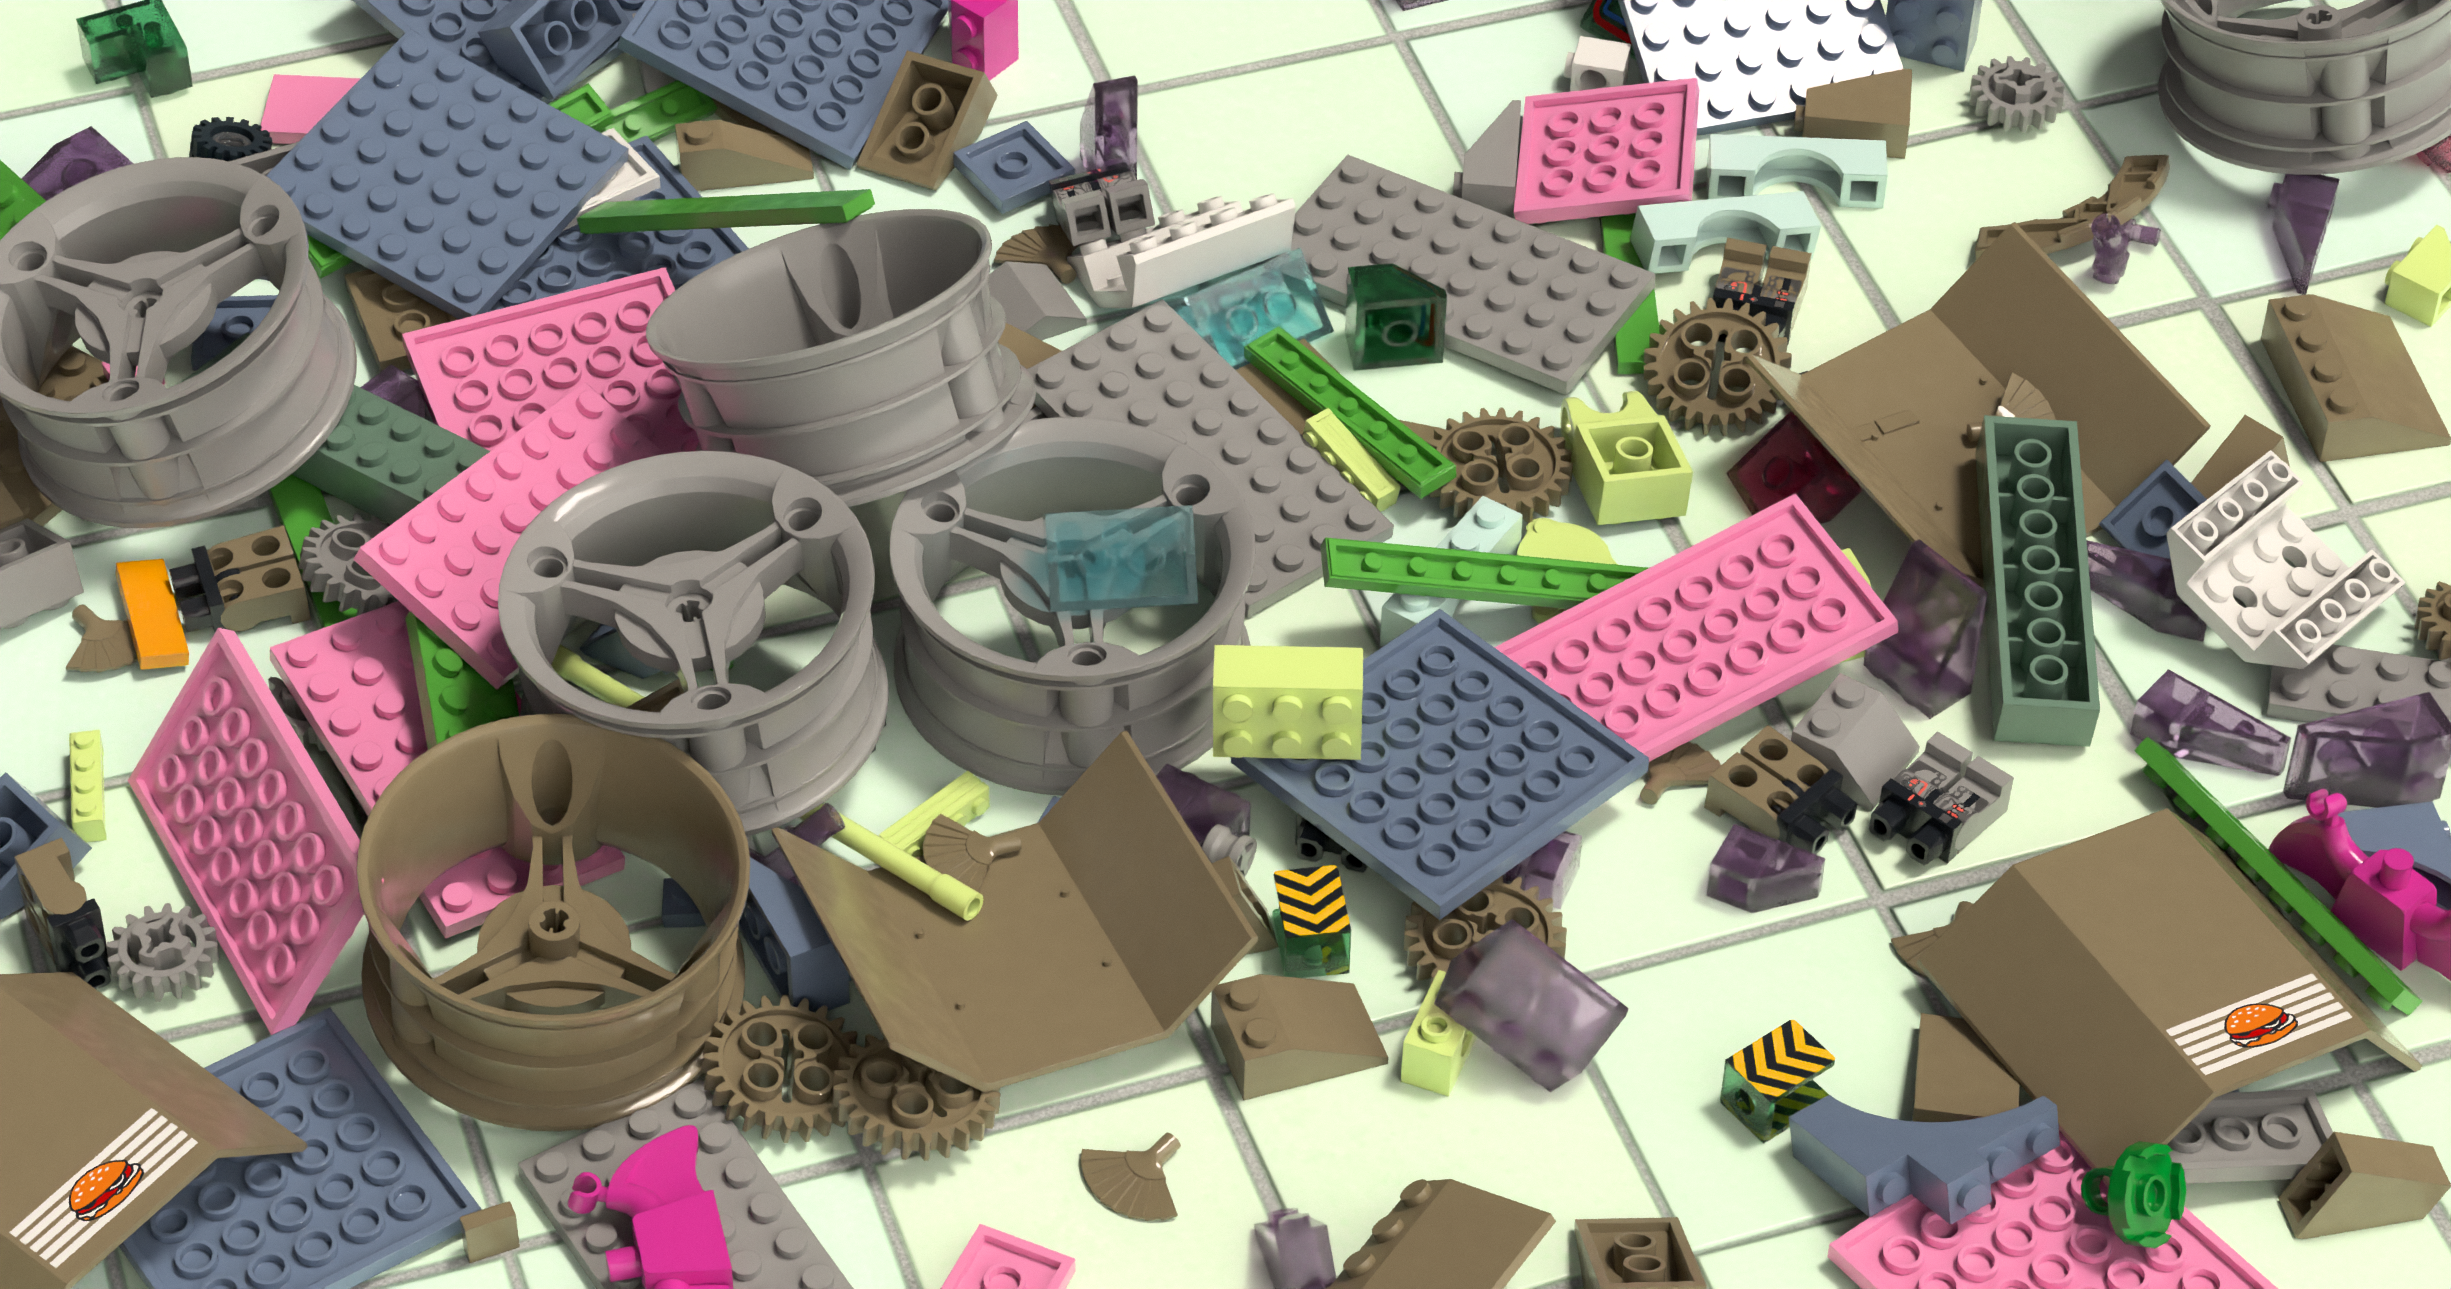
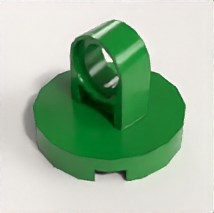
M2138 1141L2124 1150L2114 1166L2094 1168L2087 1172L2082 1180L2081 1194L2086 1207L2093 1213L2109 1216L2115 1234L2127 1245L2157 1248L2167 1243L2172 1235L2165 1233L2169 1228L2171 1220H2181L2186 1198L2185 1172L2181 1163L2172 1162L2169 1152H2173V1150L2168 1145ZM2104 1176L2110 1178L2108 1203L2100 1194V1182Z

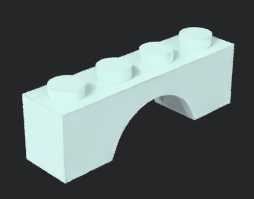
M1710 134L1707 159L1708 199L1758 195L1763 189L1777 183L1802 182L1826 191L1834 198L1839 207L1884 208L1888 178L1886 141Z
M1804 191L1650 204L1637 207L1630 241L1644 269L1657 274L1689 271L1692 256L1698 250L1708 245L1726 243L1727 238L1767 245L1765 255L1767 260H1769L1772 246L1812 253L1811 259H1813L1821 224Z
M1482 496L1435 548L1517 555L1521 542L1523 514ZM1394 593L1382 606L1380 647L1385 646L1438 609L1443 610L1452 617L1460 599Z

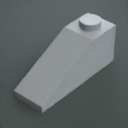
M1512 100L1465 153L1463 172H1454V196L1513 218L1521 100Z

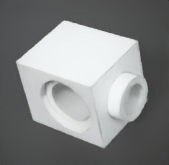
M1580 36L1576 52H1568L1565 62L1564 77L1571 78L1570 91L1625 86L1628 79L1631 44Z

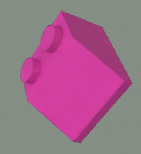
M948 0L952 63L985 72L990 81L1019 59L1018 0Z

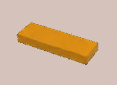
M164 559L116 563L115 576L140 670L189 665V650Z

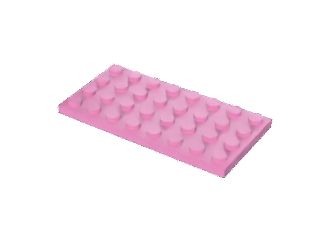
M584 382L361 546L353 560L498 690L519 673L518 664L509 651L501 629L498 593L504 565L511 549L522 532L551 502L588 478L634 460L665 453Z
M1795 493L1494 648L1649 757L1650 762L1898 633V620Z
M400 601L270 647L271 663L368 817L375 803L392 780L414 759L428 750L405 619L410 610ZM515 691L520 716L521 698ZM603 845L590 857L576 861L575 865L580 886L624 870L625 856L621 850ZM501 847L491 849L473 856L443 873L425 888L419 898L446 939L482 925L486 917L499 903L515 893L524 891L528 883L530 863L514 858ZM562 864L543 865V886H563Z
M218 628L129 777L128 782L200 910L207 917L209 926L215 928L218 942L270 1034L273 1035L297 1024L364 915L358 892L357 878L360 839L235 631Z

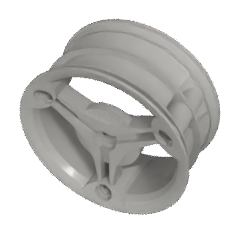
M2161 0L2165 8L2162 16L2161 31L2164 46L2168 52L2160 72L2158 84L2161 109L2171 127L2185 141L2214 158L2248 169L2271 173L2296 175L2335 174L2373 168L2401 160L2435 145L2451 134V0H2365L2351 7L2339 10L2327 5L2308 7L2299 14L2273 20L2236 17L2259 8L2293 0Z
M174 157L134 163L109 170L67 188L26 215L0 240V396L12 424L18 430L19 451L23 465L34 485L55 506L83 520L113 527L155 528L193 522L235 508L274 487L304 464L327 440L347 408L354 388L357 373L355 342L342 313L323 294V288L317 272L308 259L309 244L307 231L301 214L290 196L278 184L251 168L219 159ZM255 279L270 281L279 290L276 300L259 326L231 353L198 375L177 385L166 388L162 384L168 364L173 356L192 344L206 330L220 302ZM80 337L86 349L95 358L110 364L109 382L83 392L72 401H64L38 393L50 370Z
M903 209L863 214L847 223L819 224L761 243L710 267L675 290L658 306L650 317L646 327V338L650 350L663 360L666 369L673 375L681 389L678 409L683 421L696 431L699 440L696 451L734 452L782 463L813 477L833 491L848 507L882 499L927 483L965 465L1001 442L1022 423L1030 412L1035 401L1036 388L1033 377L1020 364L1016 354L998 342L1005 329L1006 317L1001 303L990 295L989 257L992 251V240L987 227L980 220L970 215L942 209Z
M1054 417L1022 422L1001 442L972 461L927 483L908 489L898 506L892 522L890 565L894 582L900 594V618L902 623L894 650V678L897 694L912 725L935 750L964 770L1002 786L1046 795L1063 796L1120 732L1128 731L1158 780L1183 769L1199 759L1213 747L1214 646H1251L1244 624L1245 593L1254 571L1256 544L1251 516L1242 496L1234 484L1217 466L1188 445L1146 427L1127 422L1089 417ZM1159 558L1194 577L1215 598L1211 607L1194 626L1169 643L1147 653L1138 655L1123 646L1103 641L1106 623L1117 619L1129 611L1138 601L1145 586V568ZM972 566L1000 579L1004 596L1018 612L1037 623L1050 626L1055 633L1059 648L1046 653L1037 663L1006 656L974 642L957 631L938 613L933 602L946 582ZM1089 628L1090 642L1074 644L1073 629Z
M722 451L676 452L634 460L588 478L559 496L532 520L511 549L503 568L498 593L499 620L505 642L519 667V677L523 688L520 716L573 714L583 721L604 729L628 735L661 738L671 743L698 762L721 785L742 821L746 837L782 826L805 815L836 794L857 774L876 746L886 720L889 685L885 662L880 648L873 637L870 608L874 594L875 571L872 551L865 531L845 502L825 485L795 468L753 455ZM781 585L805 592L824 602L840 618L834 634L823 650L807 666L778 686L763 692L749 685L729 683L728 668L730 662L748 650L761 634L766 619L765 599ZM589 619L616 628L622 645L637 660L647 666L673 672L678 677L684 693L672 699L661 712L628 709L606 703L574 688L553 669L551 664L562 641L581 623ZM713 669L716 684L698 688L694 672Z

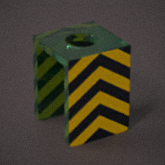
M1329 865L1275 871L1273 880L1279 909L1273 910L1272 919L1284 977L1308 978L1349 973L1351 926L1338 867Z
M1789 1020L1725 1059L1720 1103L1765 1144L1790 1128L1789 1116L1829 1095L1813 1079L1835 1065V1057L1797 1021Z

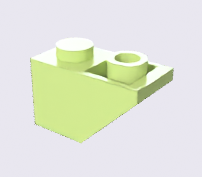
M2436 225L2424 238L2418 237L2410 247L2408 255L2402 261L2396 260L2389 268L2385 277V284L2389 286L2385 304L2430 327L2451 307V243L2445 228Z

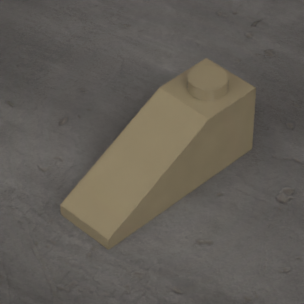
M722 120L675 124L679 172L697 191L814 179L809 148L791 139Z

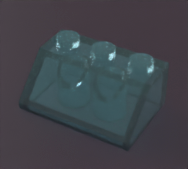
M1301 248L1266 259L1166 302L1235 370L1250 363L1244 357V346L1278 326L1299 341L1304 338L1308 343L1334 332Z
M1193 505L1042 514L1050 612L1198 604Z

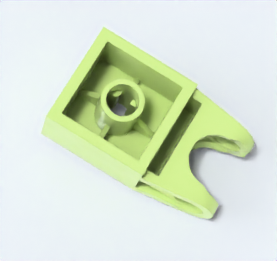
M1639 391L1624 392L1622 394L1623 405L1620 407V411L1615 413H1601L1592 410L1577 397L1564 398L1562 400L1560 412L1561 435L1565 438V449L1572 452V473L1597 525L1686 516L1693 471L1664 415H1657Z

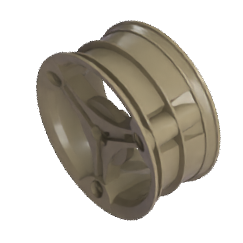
M573 714L525 715L476 726L433 746L414 759L392 780L372 808L363 829L357 860L358 892L369 927L361 972L363 1001L368 1021L380 1046L397 1069L417 1088L447 1107L480 1121L530 1131H571L594 1128L631 1116L637 1110L647 1109L666 1099L681 1088L696 1081L703 1074L701 1072L703 1051L706 1038L711 1037L713 1034V1024L715 1022L723 1023L725 1012L728 1009L739 1014L744 997L745 960L743 946L738 933V924L746 905L749 890L750 855L743 824L732 801L721 785L692 757L661 738L641 737L615 732L583 721ZM603 845L616 848L651 863L668 874L689 894L699 909L707 930L684 961L677 974L667 971L631 950L629 929L622 916L606 900L592 892L582 890L578 880L576 861L590 857ZM501 847L514 858L529 862L530 870L525 890L515 893L499 903L486 917L479 931L477 953L444 974L433 978L400 933L409 910L420 894L436 878L452 867L491 849ZM562 864L563 886H543V865Z

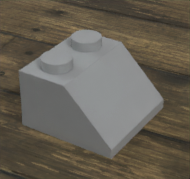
M28 518L0 530V629L18 627L27 621V617L43 610L62 608L69 603L70 598L84 593L70 541Z
M1842 673L1838 674L1792 730L1791 741L1820 761L1828 770L1833 768L1842 774L1841 791L1857 802L1859 806L1870 811L1879 803L1882 786L1890 778L1893 779L1899 771L1906 769L1919 753L1920 748L1882 692Z

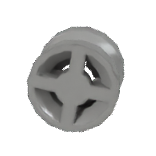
M1217 824L1208 833L1202 849L1211 863L1230 856L1245 877L1255 858L1257 842L1254 838L1247 835L1234 836L1228 827Z

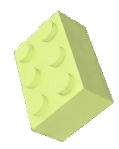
M1215 645L1213 672V757L1361 760L1363 648Z

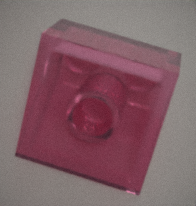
M1792 411L1726 472L1752 515L1796 493L1816 520L1823 524L1830 522L1863 491L1857 481Z

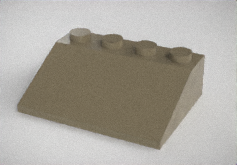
M2314 294L2268 300L2261 341L2319 462L2441 447L2451 444V436L2390 316Z
M1420 1179L1403 1189L1400 1194L1401 1200L1387 1216L1380 1219L1373 1226L1370 1238L1359 1251L1346 1259L1343 1264L1344 1270L1325 1289H1504L1552 1228L1556 1220L1549 1212L1453 1179L1431 1181Z

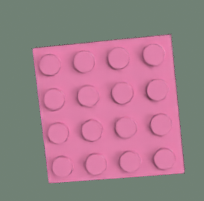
M1697 78L1525 96L1514 202L1515 219L1526 224H1541L1610 215H1628L1636 213L1639 205L1692 201L1700 93Z

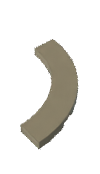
M2169 155L2126 156L2118 174L2108 184V191L2097 199L2092 196L2075 206L2063 210V217L2059 219H2034L2017 224L2046 254L2068 249L2104 235L2139 214L2158 195L2167 180L2170 170ZM2010 224L1981 227L1979 229L1975 248L1976 260Z

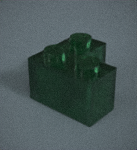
M142 0L76 19L82 58L95 84L117 80L121 77L138 73L151 98L193 87L187 46L162 0Z

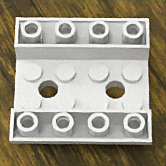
M1269 193L1249 200L1251 208L1243 210L1240 201H1223L1222 195L1198 202V211L1185 215L1183 209L1163 214L1158 217V225L1119 234L1120 238L1106 243L1105 238L1080 244L1081 252L1067 257V260L1075 269L1078 279L1099 308H1134L1291 251L1296 206L1293 198L1276 199L1275 193Z
M2271 450L2171 527L2166 535L2177 595L2244 662L2304 669L2397 592L2406 582L2373 550H2370L2349 568L2333 550L2309 529L2304 521L2286 506V503L2304 482ZM2283 557L2293 562L2296 567L2290 566ZM2234 597L2243 601L2247 607L2244 608L2239 605Z

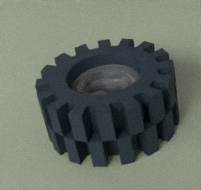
M212 117L211 122L204 119L200 121V125L195 124L193 127L189 157L211 158L229 162L271 150L272 137H269L270 133L267 130L261 131L262 126L258 124L249 126L248 120L241 119L240 122H234V117H226V121H221L219 117Z

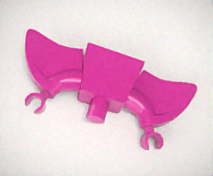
M2324 788L2310 793L2306 798V808L2310 815L2293 821L2281 830L2273 839L2268 849L2283 864L2308 875L2318 882L2336 900L2331 911L2366 946L2397 969L2402 971L2417 959L2418 962L2439 972L2451 981V909L2448 911L2436 906L2437 889L2434 884L2412 869L2414 863L2413 856L2404 849H2380L2368 857L2352 840L2344 818L2338 816L2347 807L2346 798L2342 794L2334 793L2328 796V791Z
M682 1126L643 1145L618 1167L608 1187L602 1186L600 1179L591 1172H583L575 1178L572 1186L574 1192L570 1193L567 1202L568 1207L572 1211L579 1214L590 1213L599 1201L605 1202L606 1208L623 1212L632 1218L634 1246L605 1251L610 1283L641 1277L644 1289H733L732 1266L714 1191H704L696 1175L699 1138L698 1130L695 1126Z

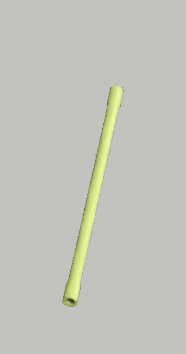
M561 644L559 645L551 666L565 681L573 682L606 703L624 708L644 698V696L586 663L578 654ZM824 803L799 817L928 894L933 901L967 921L972 920L981 910L984 900L982 894L952 876L938 872Z

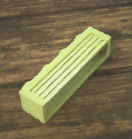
M1329 408L1306 420L1303 438L1313 448L1315 447L1321 453V456L1334 466L1349 483H1352L1366 500H1369L1380 512L1396 504L1401 486Z
M100 730L73 732L69 734L72 828L85 842L107 840L103 765L104 749Z
M966 771L880 833L879 837L913 857L924 855L923 842L926 831L932 824V821L938 815L943 814L965 826L975 817L984 814L990 807L989 787L971 772Z

